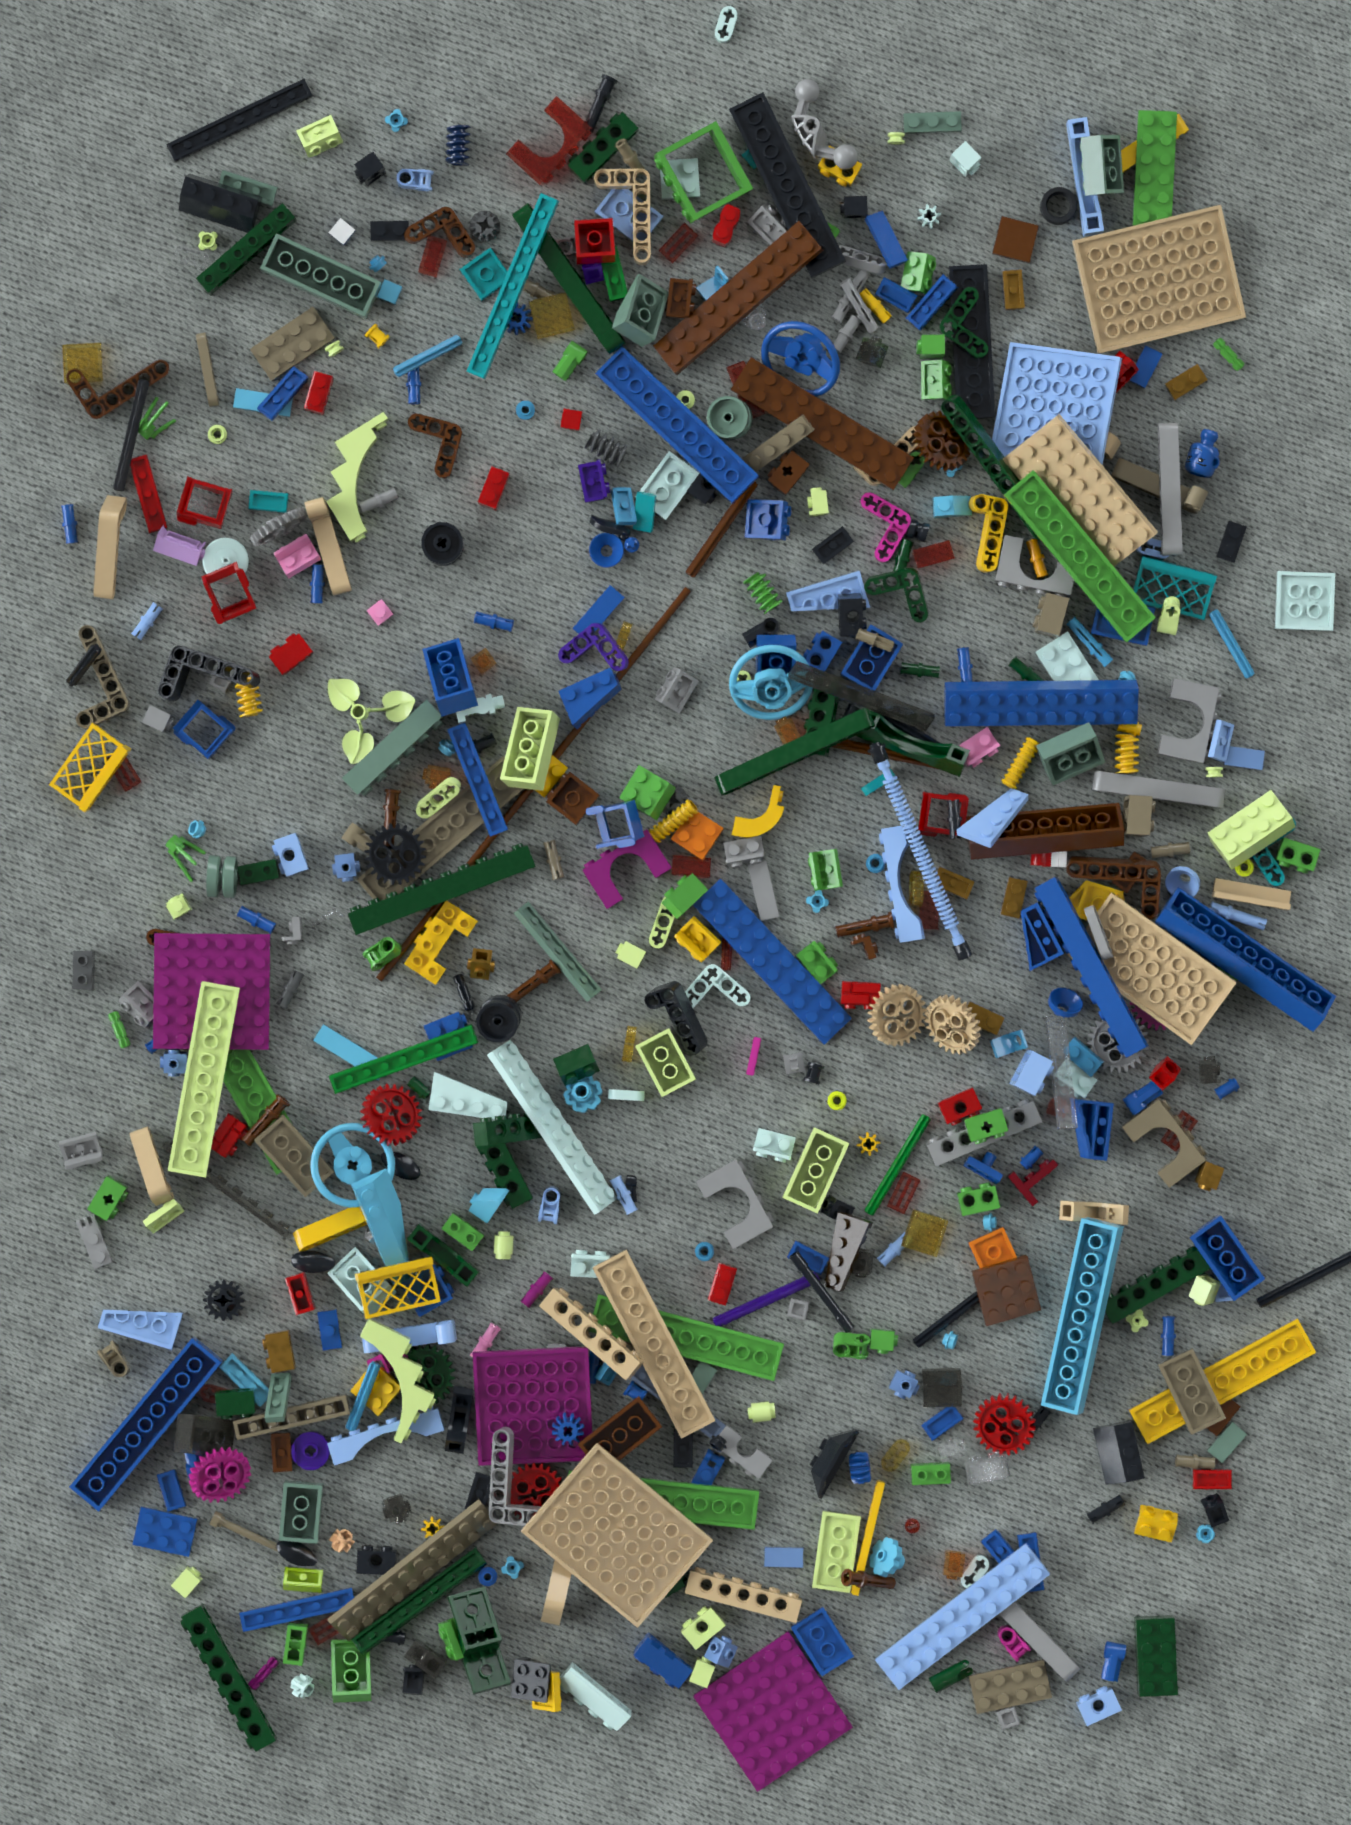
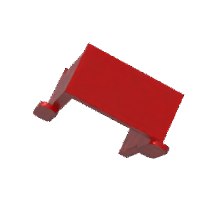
M187 476L177 509V520L192 526L201 523L222 529L232 496V489ZM194 487L223 495L216 518L187 510Z
M237 561L201 576L204 587L213 604L211 612L217 624H222L256 609L255 601L248 588L249 581L244 570L239 568ZM236 573L247 598L221 609L210 584Z
M922 792L919 829H917L921 832L919 835L935 837L937 834L950 835L949 829L927 826L931 798L952 801L959 799V802H961L960 817H962L960 825L962 826L966 823L969 798L966 795L955 793L941 795Z

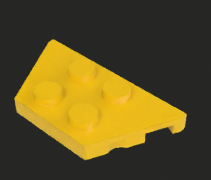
M1085 880L1069 899L1081 919L1087 920L1084 908L1094 905L1098 912L1111 892L1124 900L1123 891Z

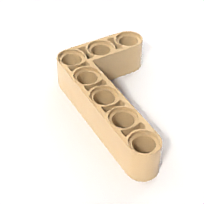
M600 169L594 176L595 185L599 189H633L634 261L638 265H646L651 258L650 175L645 169ZM642 174L646 176L647 180L644 183H639L636 181V177ZM600 175L608 177V181L604 184L599 183L597 179ZM625 175L628 179L625 183H619L617 177ZM645 194L647 197L646 201L638 202L636 199L637 195ZM639 213H645L647 219L641 222L637 220L636 216ZM639 232L647 234V238L643 241L638 240L636 236ZM645 251L648 256L646 259L640 260L637 258V253Z
M107 495L100 510L94 597L114 599L120 524L126 512L127 497Z
M324 497L304 502L308 517L313 525L333 596L352 591Z
M556 1560L553 1565L541 1622L560 1626L571 1573Z

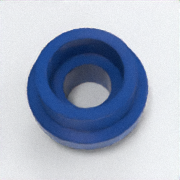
M492 1567L482 1568L478 1574L479 1582L484 1586L493 1585L497 1580L495 1569ZM486 1573H489L491 1575L490 1580H486L484 1578V1575Z

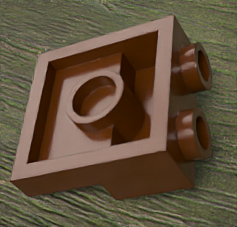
M569 772L559 779V786L556 789L553 788L548 793L546 802L577 826L586 815V809L592 807L600 795Z

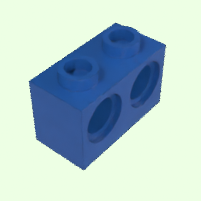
M824 631L821 634L816 633L811 641L814 644L812 649H807L803 655L811 670L820 676L824 674L842 644L841 641ZM823 639L830 641L831 647L829 649L821 648L820 642ZM812 656H819L821 664L818 666L812 665L810 662Z

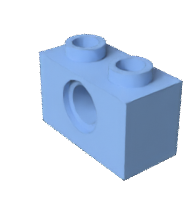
M297 833L273 840L275 845H272L275 856L279 855L281 863L278 865L281 874L289 877L309 870ZM288 850H292L295 854L292 861L285 859L284 855Z
M1103 1686L1096 1690V1694L1091 1696L1086 1694L1078 1698L1079 1701L1076 1704L1086 1726L1122 1711L1111 1687ZM1096 1700L1103 1701V1706L1100 1709L1093 1708V1703Z

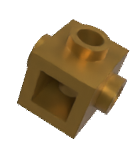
M473 948L472 959L468 958L467 970H470V978L489 980L490 972L494 973L495 961H492V950Z

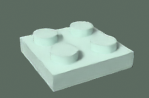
M698 158L667 160L687 197H700ZM660 169L662 200L674 199L672 196L674 192L670 186L668 187L663 180L664 174Z

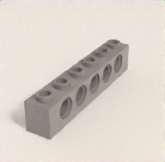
M1027 1098L1018 1102V1106L1011 1109L1008 1106L1002 1109L1008 1131L1004 1132L1005 1136L995 1139L993 1136L986 1137L987 1141L975 1144V1141L962 1144L960 1141L961 1136L965 1133L968 1134L965 1126V1129L960 1131L955 1128L946 1132L947 1136L941 1139L940 1136L929 1139L930 1143L926 1144L934 1165H941L1041 1123L1042 1120L1034 1101H1029ZM1018 1111L1024 1114V1119L1021 1122L1014 1120V1114ZM984 1122V1126H986L989 1131V1128L992 1127V1125L987 1124V1122ZM946 1141L953 1143V1149L949 1152L943 1150V1143Z

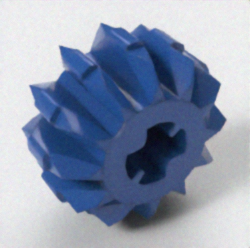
M517 302L508 323L509 328L507 332L509 334L513 329H515V335L519 334L518 329H521L524 334L526 333L524 326L531 328L527 321H533V317L527 316L531 313V310L524 311L526 308L525 304L519 308ZM514 315H517L518 317L522 316V318H519V323H517L516 321H511L512 319H514Z
M563 1413V1419L557 1416V1422L552 1423V1427L555 1428L552 1430V1435H557L555 1438L557 1442L563 1439L562 1445L569 1441L570 1446H572L573 1439L579 1442V1436L584 1435V1431L581 1430L584 1428V1424L579 1423L581 1421L580 1417L574 1419V1413H571L570 1417ZM565 1427H572L571 1432L569 1430L565 1432Z
M866 1452L850 1454L849 1467L852 1482L854 1484L870 1482L871 1468L868 1454Z

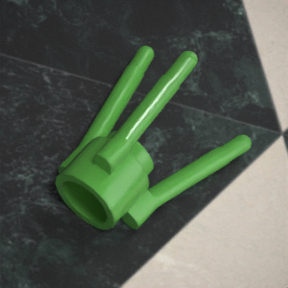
M155 397L141 420L138 433L146 440L150 437L154 439L160 432L176 422L175 419H172L154 431L156 427L153 423L169 404L168 401L160 407L149 421L147 419L159 399Z
M174 835L165 845L169 849L167 852L172 855L189 881L193 882V878L177 855L181 853L193 865H197V862L184 851L185 845L202 854H206V852L182 836L179 838L177 835Z

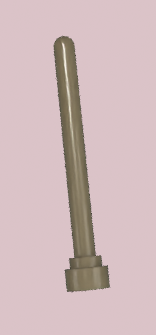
M215 1511L209 1525L215 1528L217 1526L220 1528L221 1526L278 1552L276 1542L226 1520L222 1513Z

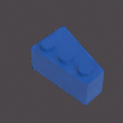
M1069 1098L1080 1157L1107 1161L1114 1103Z
M649 1632L634 1649V1657L642 1664L645 1663L649 1666V1669L655 1675H661L665 1678V1683L672 1688L675 1686L679 1689L693 1672V1668Z

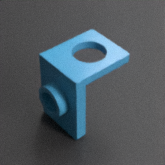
M716 266L714 277L697 286L696 290L706 301L726 284L729 279L720 267Z
M1022 1029L990 1040L996 1058L1028 1048ZM1017 1035L1021 1039V1045L1017 1042Z

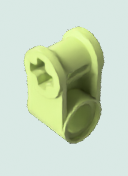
M1170 596L1164 600L1161 615L1158 619L1157 632L1176 635L1180 616V601L1177 597Z

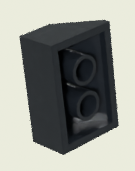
M1131 1420L1093 1428L1105 1485L1126 1483L1145 1478Z

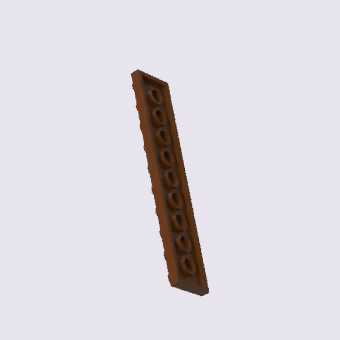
M798 221L696 308L693 314H689V318L682 320L653 347L676 375L680 374L819 255L823 249L803 224Z
M752 357L731 388L732 392L786 425H789L804 414L815 429L806 436L807 438L893 491L914 459L913 456Z

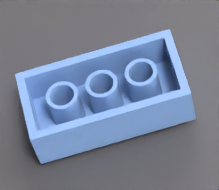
M1026 1050L1009 1084L1030 1095L1036 1096L1037 1093L1040 1094L1045 1086V1083H1043L1045 1076L1049 1077L1054 1068L1052 1066L1053 1061L1032 1050Z

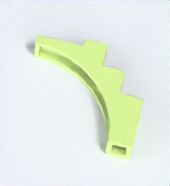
M370 1318L367 1320L360 1337L373 1344L386 1357L398 1378L402 1393V1412L394 1440L402 1443L403 1439L407 1440L411 1433L409 1429L411 1423H416L420 1415L418 1410L425 1413L427 1409L431 1410L436 1399L433 1398V1392L415 1384V1381L419 1382L424 1372L421 1371L422 1365L403 1356L404 1353L408 1354L412 1346L409 1343L410 1338Z

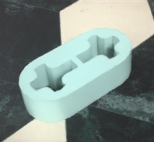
M732 6L724 7L721 10L717 22L715 38L720 43L728 42L733 34L737 21V11ZM731 11L734 18H730L729 22L725 23L726 16L723 14ZM726 26V33L729 35L724 36V39L720 38L718 31L722 32L723 27Z
M609 1089L608 1099L644 1101L645 1091Z
M975 1556L962 1573L960 1581L965 1588L973 1584H965V1576L969 1577L972 1573H975L972 1579L976 1582L988 1570L989 1562L985 1556ZM983 1559L985 1567H980L976 1572L977 1564L975 1562Z

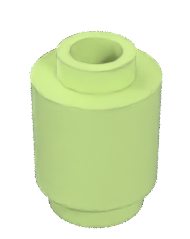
M498 1231V1235H494V1254L496 1259H511L514 1236L510 1235L508 1231Z
M769 1401L751 1403V1407L748 1408L749 1419H753V1423L771 1421L772 1418H776L774 1403H769Z

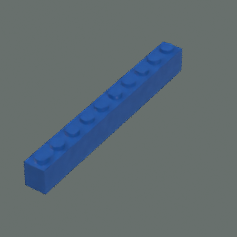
M1054 877L1035 887V897L1039 903L1042 902L1045 906L1044 913L1048 920L1052 919L1055 925L1053 926L1057 937L1061 936L1064 942L1062 943L1063 949L1067 954L1070 953L1073 958L1071 963L1076 971H1080L1082 975L1080 980L1085 988H1089L1091 992L1089 995L1094 1005H1098L1100 1009L1098 1013L1103 1022L1106 1021L1110 1027L1108 1032L1112 1039L1116 1038L1119 1044L1117 1049L1122 1056L1125 1055L1127 1058L1148 1047V1043L1059 878Z

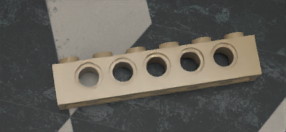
M553 1288L539 1307L623 1379L630 1380L644 1363L641 1360L642 1356L635 1350H629L626 1347L627 1343L620 1337L615 1338L612 1335L613 1331L606 1325L601 1326L597 1322L598 1318L590 1312L587 1314L583 1310L584 1306L576 1300L573 1302L568 1297L569 1293L563 1288ZM563 1302L568 1306L566 1313H562L560 1310V1305ZM576 1315H580L582 1318V1323L579 1326L574 1322ZM591 1327L595 1328L597 1331V1334L594 1338L590 1337L589 1335V1329ZM605 1340L611 1342L609 1350H605L603 1347ZM620 1352H623L626 1356L623 1363L618 1360Z
M695 1567L694 1570L690 1569L684 1591L685 1594L790 1622H797L802 1598H799L797 1593H780V1589L775 1587H769V1589L761 1588L762 1584L756 1582L746 1584L743 1583V1579L732 1577V1580L724 1578L725 1575L722 1573L714 1572L712 1575L706 1573V1569ZM705 1579L712 1582V1586L708 1589L701 1586V1582ZM721 1585H729L731 1588L730 1592L727 1594L721 1593L719 1590ZM742 1589H746L749 1592V1596L745 1599L738 1596L739 1591ZM760 1594H765L768 1600L766 1603L761 1604L757 1601V1597ZM779 1599L786 1601V1606L782 1609L777 1608L775 1605Z

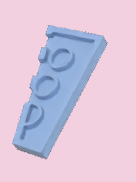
M1009 789L958 828L957 835L991 848L1026 804L1028 794L1016 789Z
M103 1310L98 1329L172 1350L183 1313Z

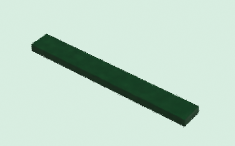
M475 1547L351 1640L359 1652L365 1655L487 1565V1562Z

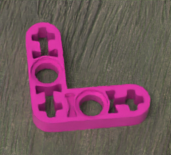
M865 493L860 500L861 506L890 524L874 553L877 561L887 562L911 523V517L905 511L874 493ZM871 496L874 503L882 502L878 506L877 512L873 510L875 506L871 504L869 506L865 505L866 501L864 498L868 499ZM889 506L891 514L883 516L880 513L881 507ZM896 510L898 511L896 516L900 518L902 516H905L907 524L903 523L901 526L898 524V519L894 518L893 521L889 519L893 516L894 511ZM890 532L897 533L898 540L896 542L888 541L887 535ZM885 541V543L894 546V548L891 550L889 547L886 552L888 557L881 559L878 551H882L886 545L882 544Z

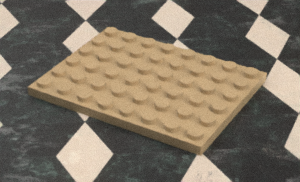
M1221 205L1072 241L1098 354L1246 318Z
M598 1443L594 1445L521 1530L525 1536L637 1628L713 1541L709 1535Z

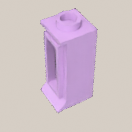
M163 525L158 532L153 551L197 566L204 557L206 542L202 544L195 539L169 530L167 531Z

